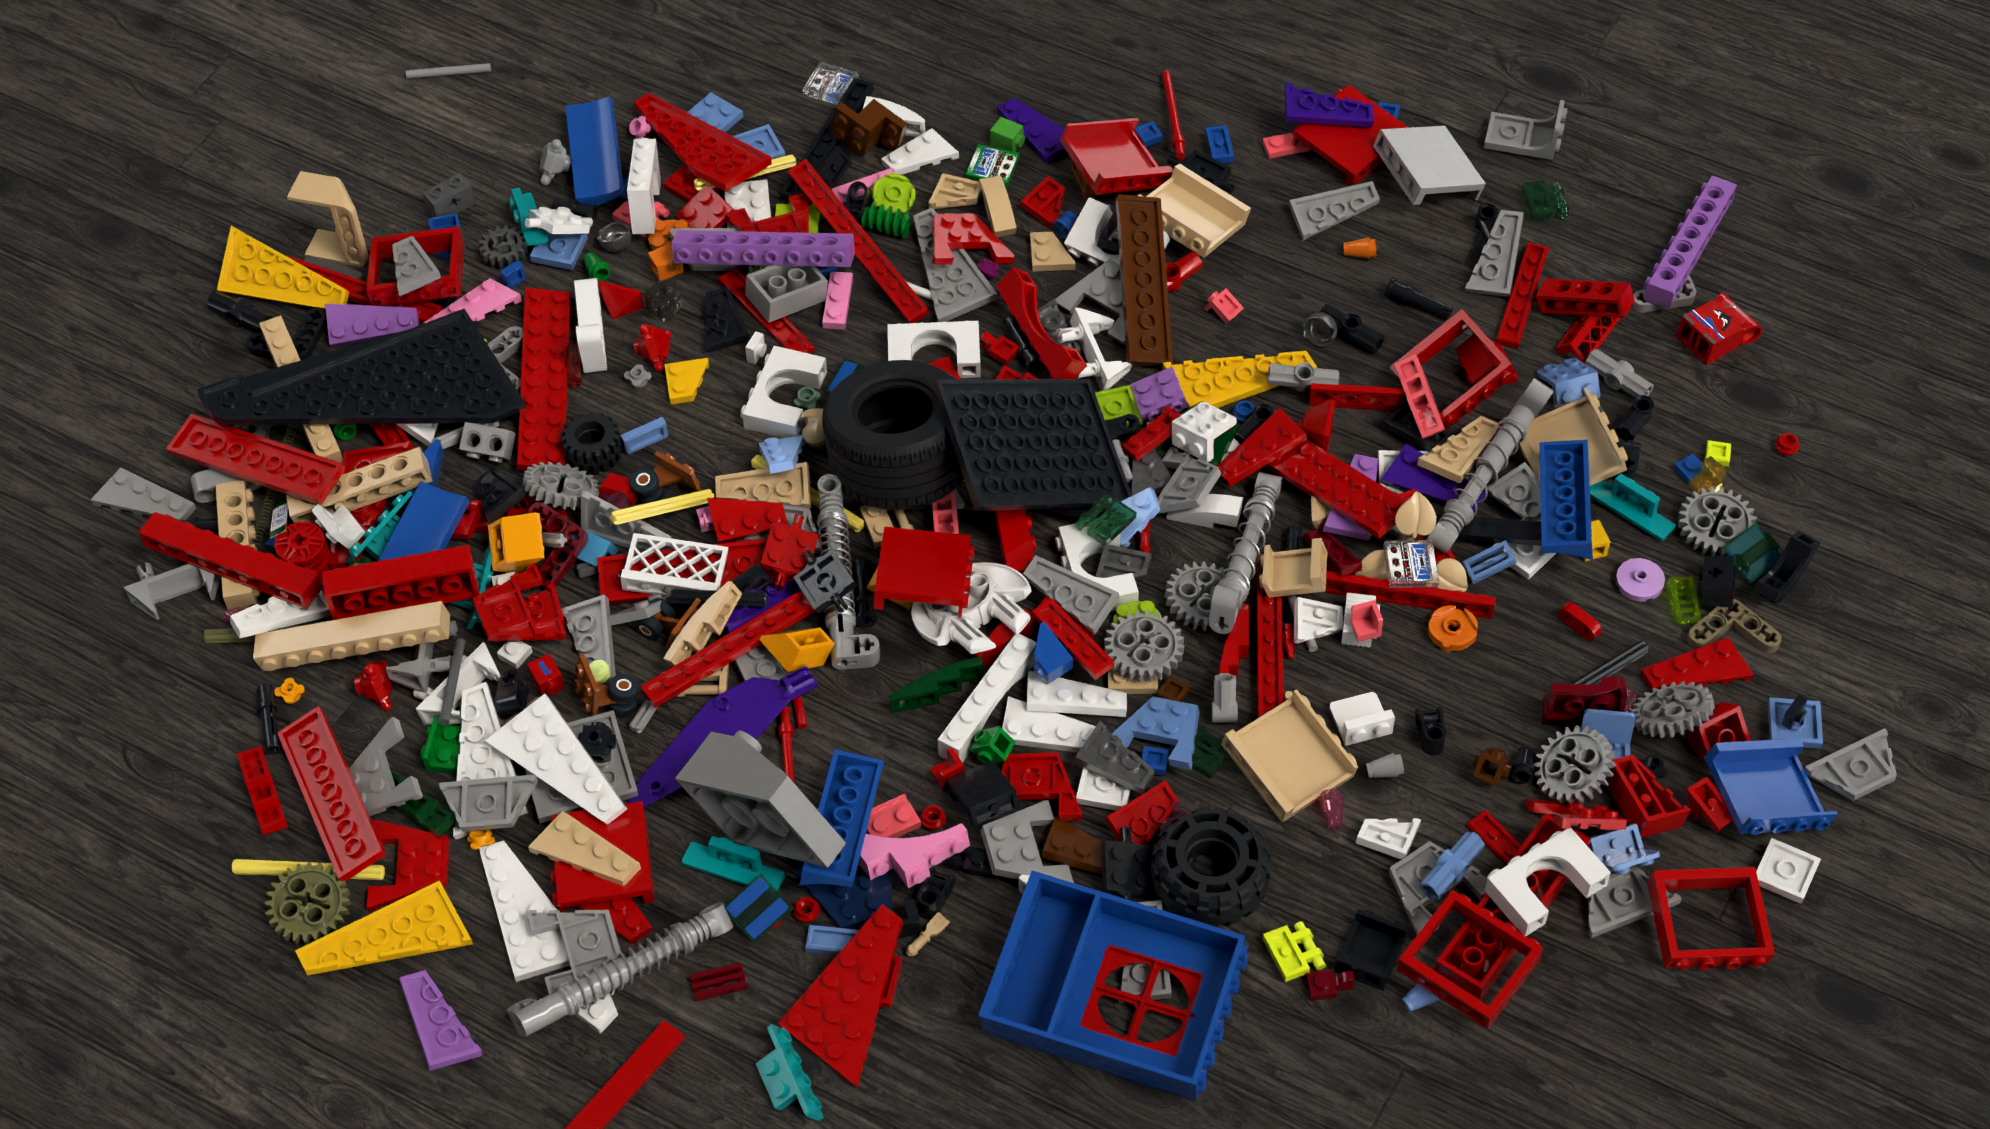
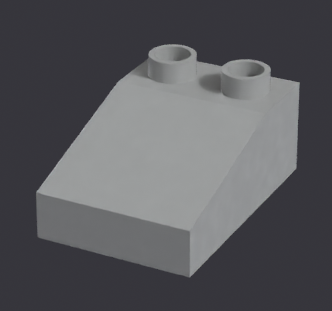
M740 730L734 736L711 732L677 775L676 781L734 843L742 846L749 845L756 850L828 868L846 842L793 781L760 753L762 747L755 738Z

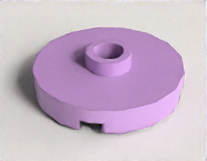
M1634 558L1621 564L1617 570L1615 582L1623 596L1633 601L1646 602L1647 599H1655L1662 593L1665 576L1662 569L1654 562L1643 558Z

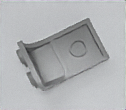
M1560 100L1557 113L1547 119H1531L1491 112L1484 148L1553 160L1554 152H1559L1562 139H1559L1558 136L1562 137L1565 124L1561 123V121L1566 120L1568 108H1563L1565 101Z

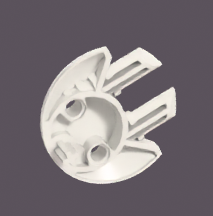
M973 563L971 576H966L971 578L970 591L964 592L969 594L968 608L962 609V618H958L959 606L913 602L911 614L914 626L924 639L938 646L947 645L952 640L958 642L970 654L996 648L995 643L978 629L981 627L980 624H987L993 617L998 618L1016 635L1025 628L1031 619L1030 615L1018 606L1016 602L1025 599L1031 593V587L1027 579L1011 567L998 563Z

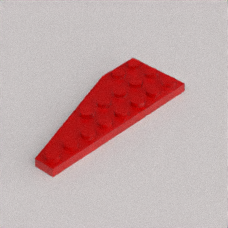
M650 93L634 101V109L640 116L646 117V122L651 125V128L695 176L725 192L772 164L771 156Z

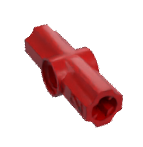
M1194 251L1187 253L1175 263H1166L1168 292L1179 290L1184 280L1203 267V262Z

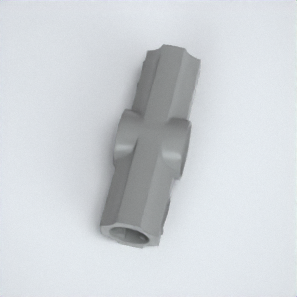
M1594 349L1586 359L1585 364L1604 377L1607 386L1613 390L1621 388L1635 398L1639 395L1649 396L1653 390L1654 385L1634 373L1631 364L1625 360L1617 362L1598 349Z
M1270 363L1267 382L1271 385L1290 386L1296 391L1305 392L1311 389V383L1338 385L1339 371L1314 368L1309 363H1300L1297 366Z

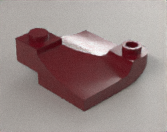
M1618 676L1602 677L1601 682L1595 685L1551 683L1549 693L1544 694L1541 704V725L1567 726L1574 732L1576 725L1581 728L1583 714L1586 709L1625 712L1627 701L1626 681Z

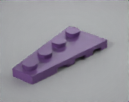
M325 303L329 345L332 348L370 341L420 325L416 308Z
M1355 454L1350 466L1376 481L1378 458ZM1332 509L1322 530L1369 540L1371 537L1369 532Z
M426 970L399 977L429 1071L482 1056V1050L471 1039L466 1027L462 1026L456 1013L445 1002L442 993Z

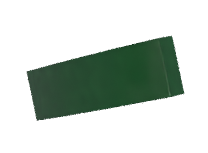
M981 656L932 671L889 696L891 714L940 704L939 695L962 691V682L982 679L984 673Z
M391 772L395 787L406 780ZM423 792L421 799L416 801L411 799L405 801L404 805L392 806L405 817L438 837L457 821L452 812L437 805L434 798Z

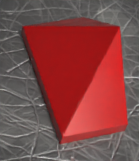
M603 281L598 282L600 299L612 320L642 309L643 300L640 290Z

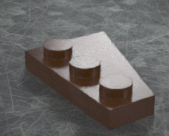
M1055 816L1041 857L1102 875V842L1070 823L1060 821L1059 817Z

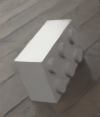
M772 265L746 275L745 295L768 322H772L826 301L828 281L815 266Z

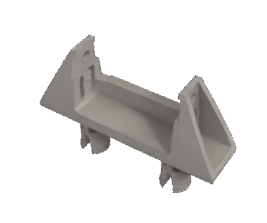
M145 563L146 573H144L140 565L136 568L141 581L125 586L124 589L130 603L154 619L159 620L155 603L197 590L202 586L207 587L211 600H214L222 577L190 564L155 576L152 565Z
M452 621L449 625V637H456V632H458L456 621ZM434 642L416 644L414 661L399 663L398 666H387L386 672L390 680L427 693L431 673L450 671L452 657L432 659Z

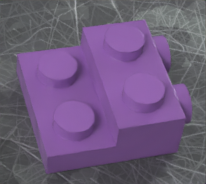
M1173 366L1130 384L1145 424L1159 417L1162 410L1167 406L1174 408L1177 413L1189 407Z

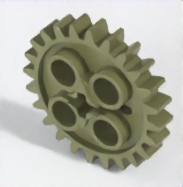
M311 862L307 863L306 869L297 864V871L295 872L287 868L288 876L285 877L279 874L278 877L281 882L279 884L271 883L275 891L266 893L271 899L265 902L266 908L270 909L265 912L267 918L271 919L269 924L272 928L276 927L275 932L278 936L283 934L285 941L290 940L293 936V942L296 945L301 939H303L305 945H308L311 938H314L316 941L320 939V936L328 935L330 930L333 932L338 930L335 925L337 923L345 924L341 916L350 914L346 906L352 904L350 899L346 898L351 895L349 889L345 888L347 883L339 880L336 872L333 874L331 866H328L323 871L321 863H318L315 869ZM305 885L303 891L299 893L294 892L298 886ZM323 891H330L327 897H319ZM297 909L296 914L293 916H286L288 911ZM315 915H322L319 921L311 922L312 917Z

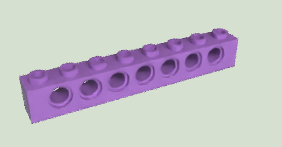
M1711 176L1708 183H1703L1699 193L1700 196L1696 195L1691 208L1693 209L1687 210L1684 217L1685 222H1680L1676 230L1677 236H1672L1668 244L1669 249H1664L1660 257L1661 263L1655 264L1651 274L1652 278L1648 276L1643 287L1646 290L1644 300L1668 309L1671 308L1732 203L1737 184L1715 176Z
M677 230L672 241L674 263L851 267L855 255L853 234Z

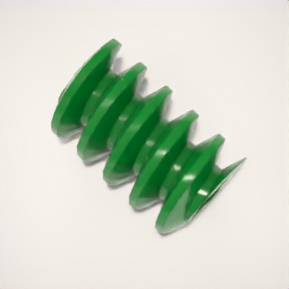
M873 202L870 207L868 206L865 209L862 217L863 228L869 226L871 230L876 228L879 232H884L885 230L888 235L893 233L895 237L902 236L903 239L907 237L911 222L909 211H906L901 216V209L898 208L895 214L893 213L892 206L887 211H885L884 204H881L879 209H876V202Z

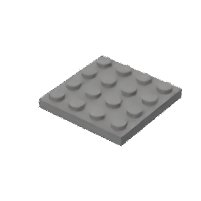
M614 710L567 723L577 738L579 733L583 731V725H591L592 722H603L606 726H609L613 734L616 735V746L611 751L610 762H594L622 801L638 796ZM525 769L526 775H534L533 773ZM538 778V783L532 792V797L540 824L551 821V815L560 814L562 811L570 813L585 810Z

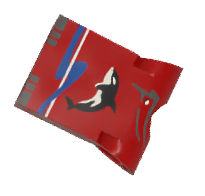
M1722 292L1714 301H1710L1682 315L1675 337L1705 365H1708L1736 349L1739 344L1746 345L1757 340L1761 336L1763 328Z

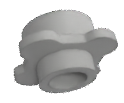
M641 364L635 365L631 371L624 373V378L629 380L631 386L635 388L645 386L652 377L651 373L645 371Z

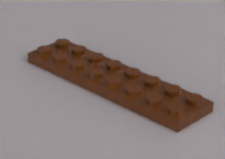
M1118 194L1115 200L1127 362L1132 365L1163 367L1165 362H1171V365H1173L1161 198Z

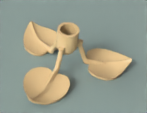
M1418 491L1414 492L1396 513V526L1404 533L1397 538V547L1400 546V543H1406L1408 552V543H1417L1415 540L1417 533L1428 535L1435 528V511L1429 500ZM1375 550L1369 553L1361 561L1362 571L1355 572L1357 576L1363 575L1376 579L1395 581L1397 578L1391 576L1392 572H1390L1388 559L1389 553L1386 550ZM1452 558L1440 560L1436 564L1437 571L1429 574L1431 579H1426L1427 587H1438L1439 589L1465 592L1468 588L1464 567L1459 561ZM1428 563L1429 566L1427 567H1429V570L1432 572V566Z

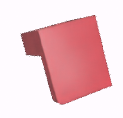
M1375 600L1351 607L1350 624L1358 642L1380 637L1382 634L1383 618Z

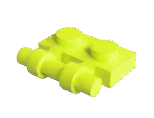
M1302 921L1294 925L1295 933H1291L1286 925L1263 934V941L1285 982L1309 973L1310 967L1307 963H1313L1316 970H1322L1326 967L1321 949L1316 947L1312 940L1313 934L1311 930L1306 928ZM1297 944H1303L1306 952L1302 953Z

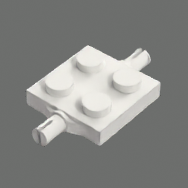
M539 207V210H529V218L525 219V226L527 228H542L551 234L589 233L593 220L590 217L582 218L581 216L574 215L566 207H558L557 209Z

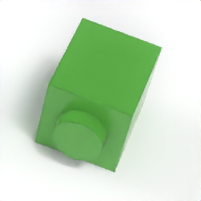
M1000 117L990 130L991 146L1015 152L1018 147L1021 148L1025 141L1023 125Z

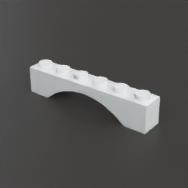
M1021 634L1013 636L938 738V754L940 757L948 760L947 749L953 748L962 763L971 752L970 748L975 741V735L983 728L1000 699L1017 681L1024 678L1028 670L1030 671L1033 667L1037 642Z

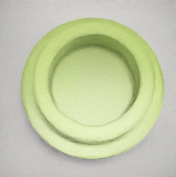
M595 660L589 664L597 683L602 684L608 680L610 667L604 660Z

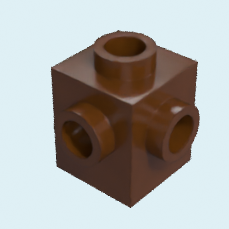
M1496 747L1486 748L1482 753L1478 752L1475 757L1473 776L1479 778V781L1484 784L1497 786L1502 779L1507 780L1512 766L1508 765L1511 757L1506 756V752ZM1490 762L1498 764V768H1493Z

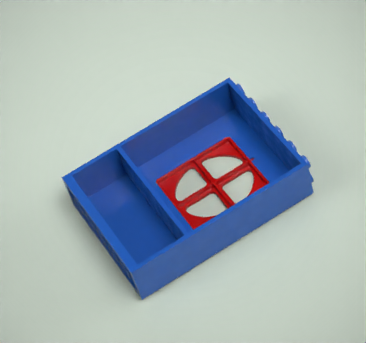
M1032 870L978 1015L982 1033L1197 1101L1199 1093L1204 1094L1208 1082V1078H1206L1207 1068L1212 1069L1216 1058L1215 1043H1221L1224 1034L1223 1019H1229L1233 1005L1231 1004L1232 994L1236 995L1241 981L1239 979L1240 970L1244 971L1246 968L1249 946L1245 945L1244 935ZM1147 964L1150 967L1143 990L1139 995L1105 985L1107 976L1123 966ZM1161 970H1166L1173 974L1184 986L1189 998L1188 1008L1182 1010L1151 999L1152 990L1158 973ZM1101 996L1129 1003L1136 1007L1127 1035H1118L1104 1022L1098 1009V999ZM1149 1010L1182 1021L1180 1030L1164 1040L1149 1043L1137 1040L1144 1014Z

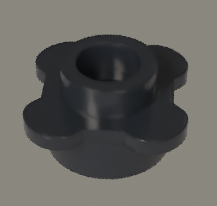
M1650 755L1645 760H1639L1656 778L1666 777L1668 771L1664 768V762L1660 757Z

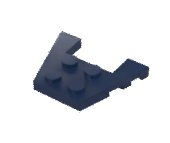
M802 869L795 870V875L799 882ZM892 869L872 880L869 879L866 873L856 876L853 887L833 884L827 886L825 884L804 885L808 889V893L819 902L824 912L838 928L855 929L863 926L882 904L892 911Z

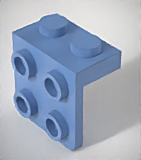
M1576 358L1567 359L1564 363L1557 365L1548 364L1543 369L1537 370V376L1552 385L1554 405L1571 403L1585 397V387L1588 388L1591 395L1595 394L1597 398H1600L1598 372Z
M1586 709L1583 714L1581 729L1583 730L1585 726H1588L1592 731L1596 729L1600 734H1603L1613 746L1612 752L1616 755L1613 759L1629 756L1635 714Z
M1636 823L1626 825V830H1610L1588 837L1591 839L1589 849L1610 872L1614 871L1615 874L1626 873L1630 871V866L1637 864L1640 867L1653 864V859L1660 857L1659 851L1643 847Z

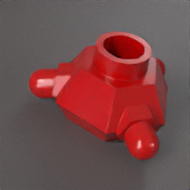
M641 324L639 327L640 336L634 342L635 352L638 356L649 359L656 372H661L664 369L663 362L668 357L670 349L669 339L672 337V333L659 327Z
M375 661L366 665L360 672V676L355 677V688L359 696L365 695L366 698L375 700L383 711H389L392 708V703L389 700L392 694V681L386 672L388 664L385 661Z

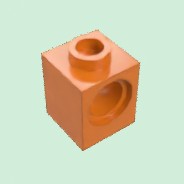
M672 243L648 252L650 268L659 282L684 272L682 263H674Z

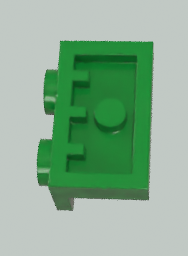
M434 717L432 725H429L427 728V743L421 749V761H424L427 771L456 774L458 754H460L459 735L462 726L442 725L439 722L440 717Z

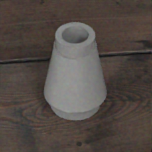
M1394 753L1366 763L1369 778H1392L1405 774L1401 754L1394 755Z

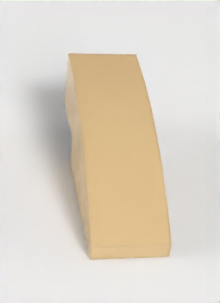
M995 176L980 179L979 182L992 232L997 237L1015 235L1017 227L1002 177Z

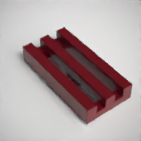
M741 962L690 975L696 1002L748 989ZM740 980V982L724 985V983ZM711 986L716 987V988H712V989H708V990H704V991H700V992H699V989H703V988H707V987H711Z

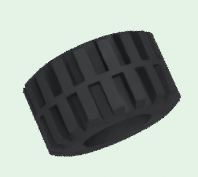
M589 412V414L581 413L579 417L576 418L574 416L571 418V422H567L564 425L565 429H562L561 442L565 460L571 468L578 467V471H587L586 474L590 475V472L600 474L599 471H608L610 466L614 467L616 461L620 460L623 448L619 427L615 420L612 421V417L609 415L604 417V413L601 412L598 414H594V412ZM598 441V443L592 445H585L589 442Z

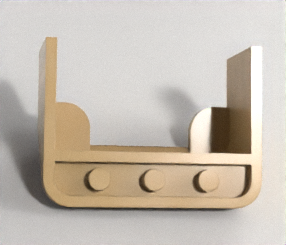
M300 171L287 199L330 207L336 226L335 232L317 229L304 254L305 257L306 255H311L333 263L363 267L369 255L356 208L344 184L339 178L334 176Z

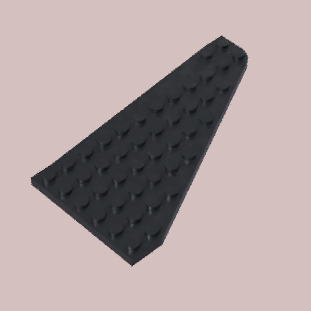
M465 308L408 330L243 377V375L235 376L197 389L198 396L210 417L224 425L494 423L517 414L521 409L526 408V403Z

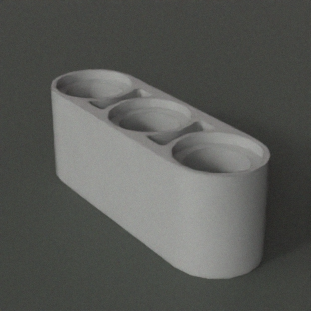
M208 469L195 473L190 480L195 500L199 503H208L217 500L216 484L243 479L214 469ZM244 480L247 489L255 490L261 486Z

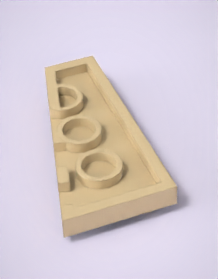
M1480 416L1462 428L1461 433L1447 438L1445 444L1442 446L1437 445L1431 450L1430 454L1419 457L1417 465L1461 483L1465 478V474L1469 473L1476 464L1475 459L1481 457L1486 450V442H1491L1497 434L1496 427L1498 423Z
M807 462L797 463L793 470L770 474L768 468L715 476L716 498L738 500L743 498L746 501L783 503V505L811 508L810 476Z
M564 811L528 846L531 853L537 855L540 853L548 856L550 860L568 863L572 865V868L581 871L582 869L594 873V876L621 886H625L641 869L638 861Z

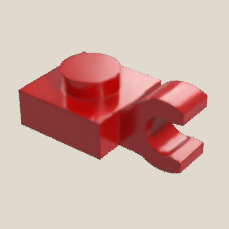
M985 331L980 336V339L983 340L979 344L980 347L987 350L988 355L1007 366L1018 355V348L1020 346L1003 335L997 339Z

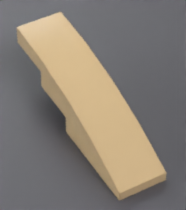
M728 581L716 591L691 617L678 634L663 658L671 667L689 658L693 651L699 652L702 650L712 633L721 634L742 595L733 582Z

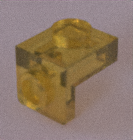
M1710 456L1704 459L1700 474L1690 479L1689 485L1698 494L1701 488L1709 492L1711 486L1717 492L1723 485L1726 471L1722 464Z

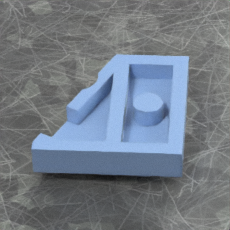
M1151 487L1109 507L1111 516H1115L1118 525L1120 544L1124 548L1128 547L1131 544L1129 542L1131 537L1137 531L1141 533L1147 526L1148 521L1153 519L1161 510L1155 491Z

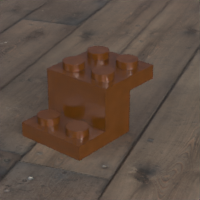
M875 99L859 114L840 102L835 108L830 133L836 139L848 145L854 152H858L864 157L878 142H881L884 147L892 151L900 148L903 144L908 123Z

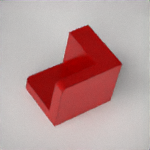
M953 748L947 749L948 760L930 768V774L942 792L949 789L946 779L964 772V764Z

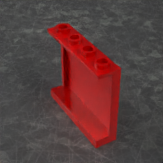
M1351 85L1346 86L1343 90H1338L1334 97L1340 100L1348 98L1373 105L1374 122L1372 127L1312 123L1299 124L1292 133L1294 136L1291 144L1295 146L1298 141H1301L1346 174L1345 185L1348 187L1357 185L1383 162L1373 147L1381 129L1409 128Z
M1138 118L1071 123L1066 125L1059 140L1095 195L1157 189L1171 178L1174 171L1172 167H1159L1134 131L1139 122Z
M884 526L873 609L883 610L885 599L959 606L958 618H962V609L968 608L969 594L964 592L970 591L971 578L966 576H971L973 562L968 560H973L975 546L970 545L971 535Z
M642 801L625 804L627 810L608 825L587 810L567 813L638 861L641 869L625 886H621L594 876V873L582 869L581 871L572 868V865L568 863L550 860L551 863H555V869L551 870L552 884L556 885L557 892L552 893L554 907H559L561 913H566L565 908L637 896L643 897L644 904L655 902L647 820ZM557 814V815H551V822H552L559 814Z

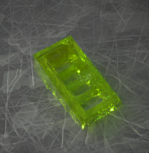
M1693 576L1669 577L1665 584L1676 625L1698 623L1701 620ZM1685 588L1686 590L1684 592H1677V589ZM1678 597H1688V600L1678 599ZM1680 605H1690V608H1680ZM1681 613H1692L1693 617H1682Z

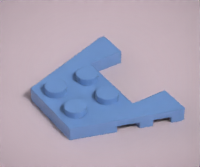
M1153 696L1117 728L1112 735L1119 737L1126 748H1128L1134 737L1174 745L1175 748L1168 758L1170 766L1191 770L1193 765L1192 754H1194L1195 750L1194 739L1195 735H1197L1199 720L1198 705Z

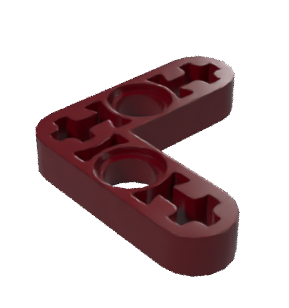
M536 502L529 508L528 514L537 513L538 511L543 512L549 518L546 521L540 517L542 529L548 533H561L564 537H567L564 547H554L538 570L542 578L543 587L547 588L546 586L553 582L555 587H557L586 546L588 534L580 526L546 504ZM558 520H563V528L560 531H553V524ZM574 534L580 536L578 541L572 538ZM566 544L573 547L574 549L571 551L568 547H566ZM566 551L568 553L567 560L563 563H558V555ZM552 564H554L555 566H557V567L560 568V569H559V570H556L555 568L552 567ZM549 574L553 576V578L551 580H548L545 578V575Z

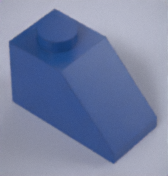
M1042 622L1039 627L1033 669L1040 679L1044 677L1049 684L1073 668V658L1048 625Z

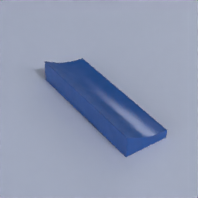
M608 96L589 103L565 105L574 190L577 201L599 206L625 194L613 100Z
M1588 439L1539 442L1542 553L1569 554L1593 560Z
M421 481L378 561L422 554L434 550H444L470 503L468 498L444 491Z
M834 749L818 811L846 844L828 868L804 862L800 885L833 884L853 887L884 760Z

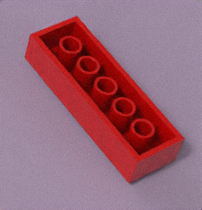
M469 545L407 555L389 560L384 559L378 562L335 568L322 572L324 595L333 620L442 601L444 604L471 599L480 594L477 573Z

